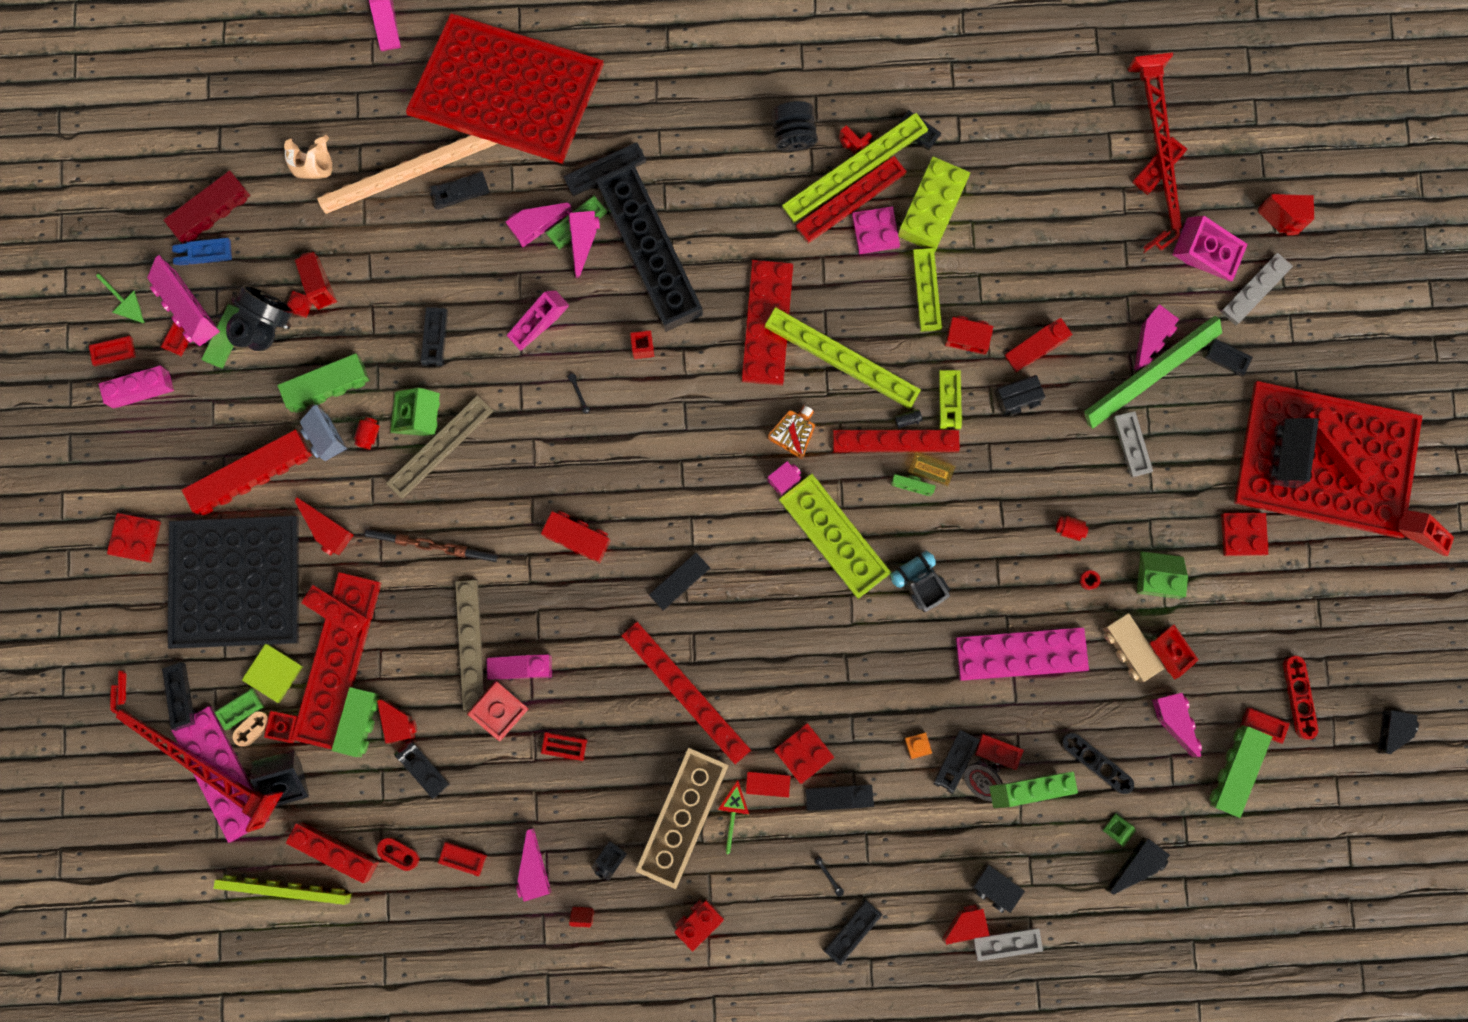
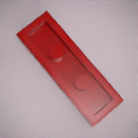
M1171 137L1173 164L1175 165L1187 151V148L1174 137ZM1158 154L1153 157L1132 182L1147 195L1162 180Z

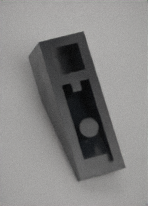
M871 784L806 789L807 811L874 807L873 787Z
M1142 838L1105 891L1115 895L1158 873L1159 870H1164L1169 862L1167 859L1170 855L1150 839Z

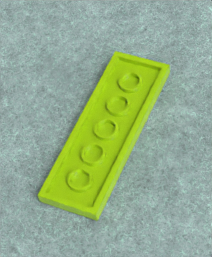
M813 474L779 499V502L857 600L891 574V571Z

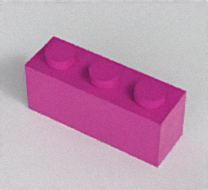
M162 366L99 383L103 403L113 409L174 391L170 373Z

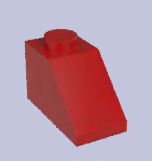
M378 700L385 743L390 744L415 738V733L417 732L416 721L412 720L410 715L390 702Z
M977 904L964 906V910L957 913L944 934L943 942L948 945L990 936L984 909L977 907Z

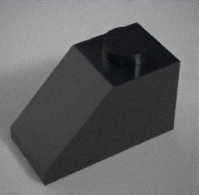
M1393 710L1383 711L1378 754H1392L1413 739L1419 729L1418 715Z

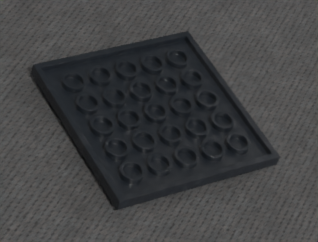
M298 516L169 521L168 649L299 644Z

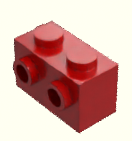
M707 899L703 902L701 900L697 901L691 908L693 912L687 918L682 916L675 923L677 928L674 933L692 952L724 921V917Z

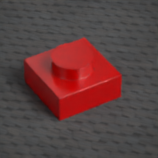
M292 291L287 305L294 311V315L307 318L312 303L306 295Z

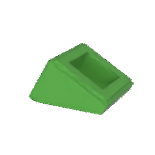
M1115 814L1103 829V832L1124 847L1136 832V829L1133 825Z

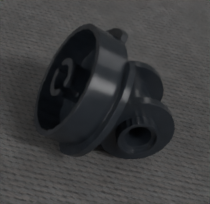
M243 285L237 296L232 295L231 301L240 308L229 319L226 326V335L232 345L240 348L248 346L254 351H265L274 342L277 326L290 329L291 324L289 320L294 311L276 297L248 285Z

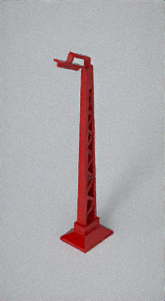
M1173 52L1134 57L1127 68L1128 72H1140L1141 82L1144 81L1171 228L1175 230V237L1163 246L1159 242L1167 237L1171 231L1168 233L1164 231L1143 247L1145 249L1143 253L1155 245L1160 251L1180 237L1179 229L1182 228L1162 79L1164 68L1172 58ZM1157 80L1158 89L1151 85L1150 81ZM1152 93L1159 97L1155 102H1153ZM1159 102H1160L1161 112H1159L1157 109H1155L1156 105H1157ZM1157 118L1162 121L1159 127L1157 123ZM1162 127H1163L1164 135H1162L1161 133H1159V131L1161 130ZM1161 141L1165 143V146L1163 148L1161 145Z
M125 670L118 671V685L111 686L110 710L116 714V718L242 808V813L250 817L245 829L247 832L264 828L283 792L278 791L266 795L259 791L254 792L125 710H118L116 708V701L118 705L126 702L127 677ZM202 766L203 772L197 769V767ZM210 772L219 778L212 779ZM223 780L224 787L218 784L216 781ZM232 786L238 789L240 792L233 794ZM246 794L249 796V799L245 803L237 796Z

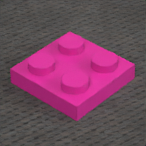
M893 207L852 213L859 254L900 247Z

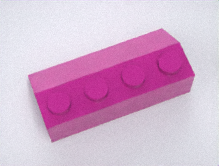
M158 255L147 277L152 284L150 289L157 297L161 296L163 300L160 303L168 312L171 311L174 316L171 318L176 325L184 328L185 331L182 333L190 343L194 341L197 345L201 346L220 331L177 271Z

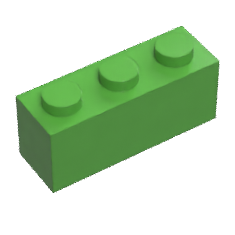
M349 687L332 751L353 757H362L367 752L369 742L366 740L368 733H371L374 728L375 721L372 719L374 712H377L379 709L377 702L380 700L378 699L379 694Z

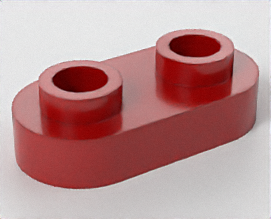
M394 838L383 839L377 846V853L381 859L403 871H410L419 864L418 852ZM388 845H391L393 847V851L391 853L387 852L386 847ZM407 855L412 857L411 863L405 861Z

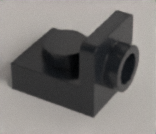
M609 841L592 866L594 873L599 878L609 881L627 853Z

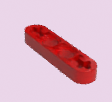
M1291 656L1285 659L1283 669L1295 731L1301 739H1313L1318 734V724L1306 663L1302 657ZM1293 660L1295 663L1299 664V667L1296 668V672L1294 668L1290 667V664L1293 663ZM1301 674L1302 677L1292 678L1291 675ZM1296 681H1300L1304 685L1301 693H1297L1293 688ZM1304 702L1308 707V711L1304 715L1298 711V704ZM1300 718H1310V720L1300 721ZM1306 726L1311 727V731L1308 734L1302 731Z

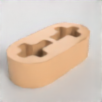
M265 712L253 713L234 731L232 736L234 743L238 746L251 745L265 732L269 715ZM264 717L262 721L264 725H257L254 728L253 726L258 722L256 718ZM250 730L251 732L246 736L248 740L240 741L242 737L240 733H246Z

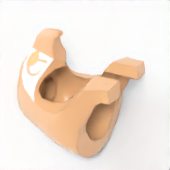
M325 134L317 138L315 144L309 147L307 153H303L292 142L291 138L285 141V161L288 169L295 177L321 179L331 175L332 160L326 146L329 137Z

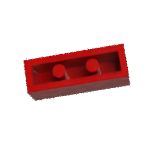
M552 511L541 535L600 564L611 542L610 538L607 537L608 533L600 529L593 531L588 528L589 524L581 520L574 522L569 519L570 515L562 511H558V513Z

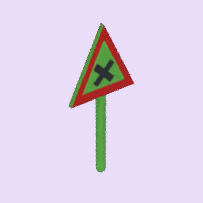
M738 780L718 808L721 811L731 812L726 854H729L731 849L735 813L749 815Z

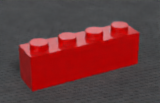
M1325 402L1303 417L1319 419L1316 441L1352 486L1363 483L1380 470Z
M304 822L295 824L285 843L361 883L370 881L379 863L378 860Z

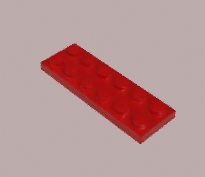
M752 260L742 382L781 386L784 384L787 340L765 328V325L775 307L789 315L793 263Z

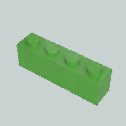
M353 354L279 384L278 388L286 408L291 412L298 413L306 410V407L309 405L324 403L326 398L331 396H341L346 393V390L351 388H361L370 380L362 359L357 354Z
M1241 725L1234 734L1235 743L1233 748L1228 750L1226 754L1227 763L1218 775V786L1211 792L1210 806L1241 818L1272 736Z
M1074 771L989 786L993 808L1013 807L1078 793Z

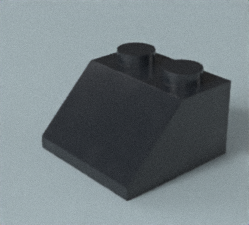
M295 750L252 761L250 780L256 791L263 795L278 791L283 792L275 807L309 797L303 767Z

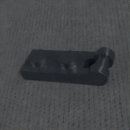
M483 171L442 185H435L428 189L430 196H433L435 209H442L490 193ZM447 193L448 197L442 198L441 194Z
M426 307L421 364L424 366H429V364H436V366L440 367L444 366L448 310L446 308ZM430 350H437L436 356H430Z
M959 730L933 781V785L937 787L942 786L947 789V792L953 794L980 740ZM947 772L953 775L951 781L944 778Z
M410 739L405 743L406 746L403 749H398L394 753V756L405 766L429 796L435 799L450 783L416 743ZM413 752L416 757L410 761L407 756Z

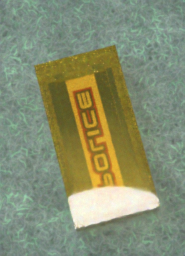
M916 452L908 472L948 487L956 466Z

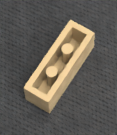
M1129 613L1103 628L1105 639L1110 645H1114L1117 650L1116 655L1122 663H1126L1129 668L1128 673L1134 681L1137 680L1138 683L1145 682L1165 669Z

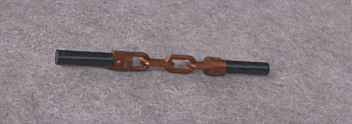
M366 529L365 537L394 542L402 546L411 544L415 545L418 549L428 551L433 549L442 550L445 554L462 558L471 557L491 562H497L498 554L469 549L467 546L450 543L441 545L434 543L430 539H410L409 535L392 534L372 529ZM420 541L430 543L428 547L419 546ZM449 547L455 548L454 552H449L447 550H449Z

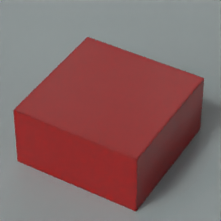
M270 711L264 738L294 743V740L291 739L298 716Z

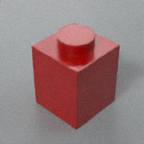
M651 330L630 333L634 359L655 357Z

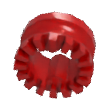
M1089 570L1081 575L1079 582L1084 589L1093 590L1099 586L1101 578L1097 572ZM1089 574L1095 578L1092 586L1087 585L1085 582V578H1088Z

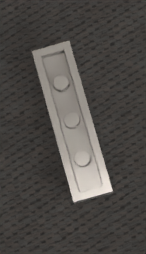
M1279 253L1275 254L1221 313L1237 326L1293 266Z

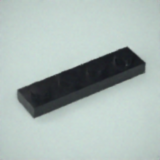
M638 142L563 177L574 197L597 186L596 179L634 163L635 167L646 163V158Z

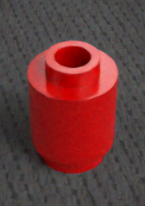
M365 417L364 420H359L354 436V445L371 449V446L375 444L380 428L376 420Z
M1060 516L1055 528V532L1060 533V536L1077 541L1086 538L1089 526H1086V521L1070 516Z

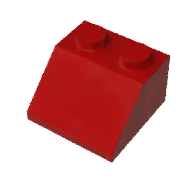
M1272 194L1258 208V213L1279 233L1297 235L1314 220V195Z

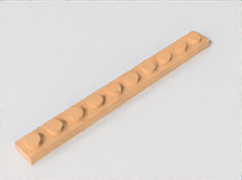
M472 135L466 138L463 137L452 144L440 146L437 150L430 153H423L415 159L403 161L398 166L384 169L376 175L364 177L359 182L344 185L341 189L334 192H327L317 199L321 208L327 214L498 143Z

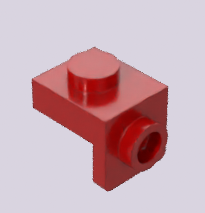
M847 125L840 130V143L844 148H849L855 155L871 144L872 135L869 132L862 139H859Z

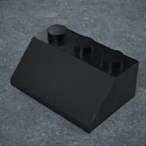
M1290 418L1284 419L1276 425L1274 430L1276 443L1271 450L1273 463L1268 471L1270 484L1295 489L1310 482L1319 419Z

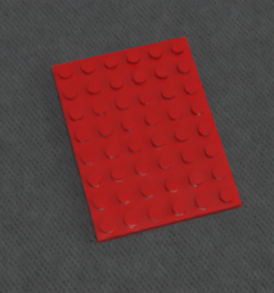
M451 13L408 104L406 113L408 116L563 164L604 66V60Z
M1256 381L1252 393L1234 504L1400 539L1404 538L1405 535L1398 530V523L1400 518L1403 517L1404 511L1409 509L1423 416ZM1325 402L1380 469L1363 483L1352 486L1316 441L1310 482L1295 489L1270 484L1268 471L1273 463L1271 450L1276 443V437L1274 436L1275 427L1284 419L1303 418L1314 408Z

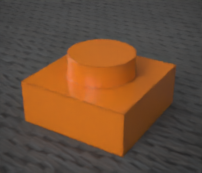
M926 733L904 738L910 759L932 754Z

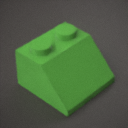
M422 388L395 392L390 433L419 436L435 434L437 412L440 406V393Z
M1141 551L1137 594L1174 599L1186 597L1188 573L1184 557Z

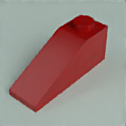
M1059 318L1005 354V358L1014 371L1018 372L1067 342L1073 334L1063 319Z
M296 498L295 503L314 538L322 545L320 549L330 556L333 553L340 556L354 535L301 499Z
M1405 510L1403 517L1399 520L1398 530L1407 538L1448 557L1454 536L1431 514Z

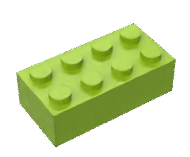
M932 157L901 225L898 237L925 249L934 248L935 253L971 172Z

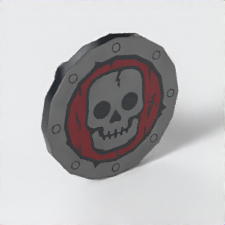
M981 758L969 765L964 773V779L970 791L985 801H992L989 786L1003 784L1002 779L997 774L1000 771V767L996 764L989 767Z

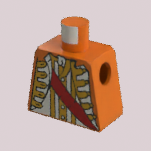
M803 405L799 414L790 410L770 432L768 440L798 458L803 459L815 429V424L809 421L814 411Z

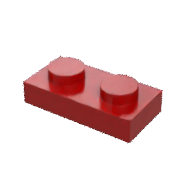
M982 734L975 755L1017 770L1024 750Z

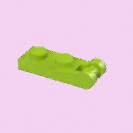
M961 370L939 371L940 429H947V427L961 429L962 427ZM947 413H954V419H947Z

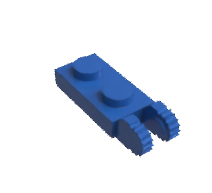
M229 238L193 241L172 247L174 253H188V256L173 259V264L179 266L232 260L231 240Z

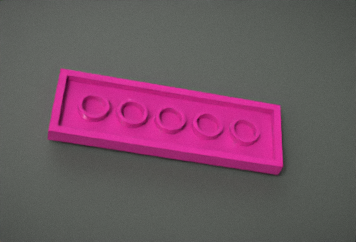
M1084 628L956 638L960 681L1089 671Z
M209 706L194 714V725L177 731L172 730L180 746L254 791L212 707ZM202 766L197 767V769L203 772ZM210 772L212 779L219 778ZM194 774L228 843L249 833L245 829L250 817L242 813L243 809ZM223 780L216 781L218 784L224 787ZM232 786L233 794L240 792L238 789ZM246 794L237 796L245 803L249 799V796Z

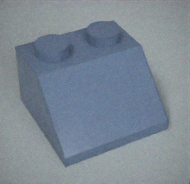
M318 405L313 406L300 421L303 427L300 430L306 440L310 439L313 445L310 448L315 457H320L322 460L327 461L347 448L328 414Z

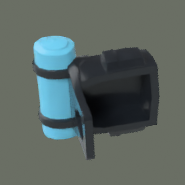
M927 550L918 554L914 559L898 567L896 571L890 574L893 584L899 588L905 586L910 592L909 597L914 606L923 612L931 610L950 597L948 592L950 589L942 576H938L934 571L933 566L936 565V560L933 554Z

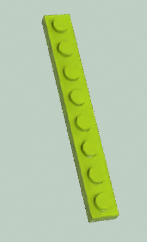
M917 113L913 114L783 204V210L791 221L796 223L928 131V128Z
M776 307L765 325V328L908 409L912 407L921 389Z

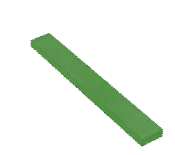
M1213 316L1084 411L1088 426L1092 429L1222 334L1220 319Z

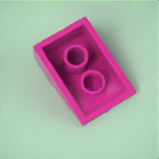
M1205 216L1189 217L1185 222L1172 255L1190 266L1231 282L1235 277L1248 244Z

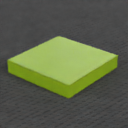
M264 645L242 681L275 702L280 703L303 666L272 646Z

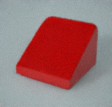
M573 907L569 925L571 927L590 928L593 925L594 909Z

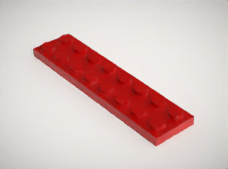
M338 573L332 597L368 618V621L359 635L354 637L325 619L291 740L332 750L349 687L353 688L382 583Z

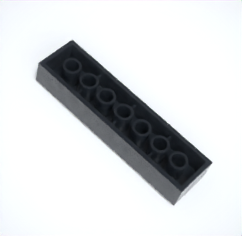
M634 163L596 179L598 190L664 331L667 332L703 316L702 306Z

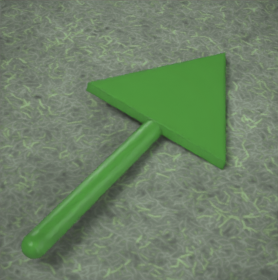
M96 274V277L122 302L112 313L145 324L135 291L124 300L100 274Z

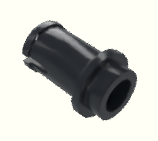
M915 408L911 412L895 416L898 428L914 423L918 425L919 422L923 421L920 410H915Z

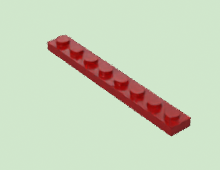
M638 622L622 635L625 641L735 765L751 751Z

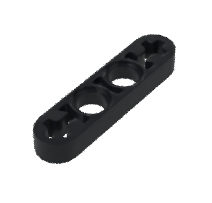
M1068 733L1062 737V748L1113 790L1120 794H1128L1133 790V779L1079 735ZM1075 738L1076 740L1074 741V743L1078 747H1082V744L1085 747L1082 748L1080 751L1075 747L1068 748L1069 743L1067 739ZM1087 750L1094 753V760L1091 763H1087L1083 759V754ZM1104 764H1108L1112 769L1111 774L1107 777L1103 776L1100 772L1101 766ZM1115 776L1120 780L1126 779V785L1128 787L1127 789H1120L1119 787L1121 786V784L1118 781L1113 780V782L1111 783L1110 780H1112Z

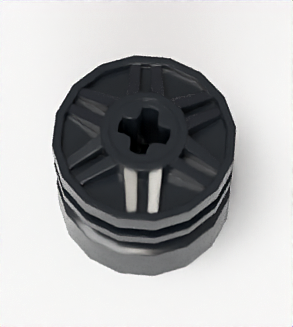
M805 101L788 102L775 107L771 111L772 125L775 129V146L778 150L784 152L801 151L814 146L818 142L816 126L813 124L815 122L814 109L811 103Z

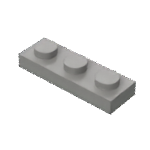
M1136 412L1115 416L1113 420L1130 477L1153 472Z
M1039 928L973 939L977 961L1043 951Z

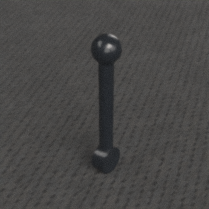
M570 374L568 379L573 383L582 405V412L587 414L590 408L586 406L577 385V377L575 374Z
M820 856L815 857V864L820 866L835 888V894L842 896L844 890L836 884L822 863L823 859Z

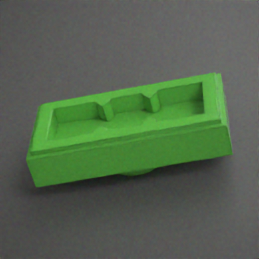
M894 474L891 485L929 497L932 496L935 490V485L921 482V479L915 476L907 478Z
M250 689L214 713L224 730H229L253 713L264 708V705L255 690Z

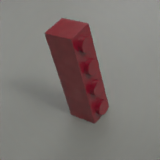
M229 170L163 221L183 244H187V242L196 240L197 236L204 230L212 228L214 223L220 218L228 216L235 207L244 204L251 195Z

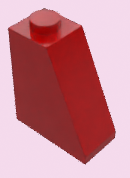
M315 252L304 253L300 258L296 259L295 263L306 296L318 310L336 303L337 299L322 263Z

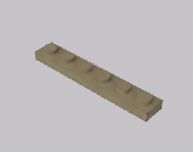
M477 395L386 484L403 499L467 438L493 410Z
M477 580L455 582L463 710H470L485 693Z

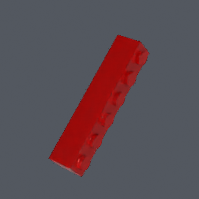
M294 430L182 489V492L192 512L198 515H206L211 513L214 507L230 503L233 497L247 494L257 484L263 485L269 482L270 478L274 475H282L288 472L291 466L307 462L308 457L312 456V453L302 434Z

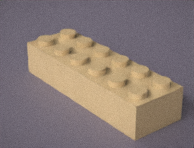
M688 748L636 872L674 889L677 888L729 765Z

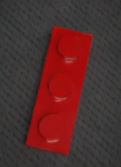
M312 585L301 602L354 637L359 635L368 621V618L315 585Z

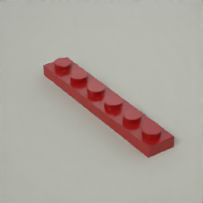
M893 156L797 224V231L809 244L906 175L907 171L897 158Z
M833 430V452L960 451L959 430Z

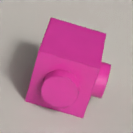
M787 461L768 476L767 481L782 496L800 481L801 477L799 474L801 472L795 464L790 465Z

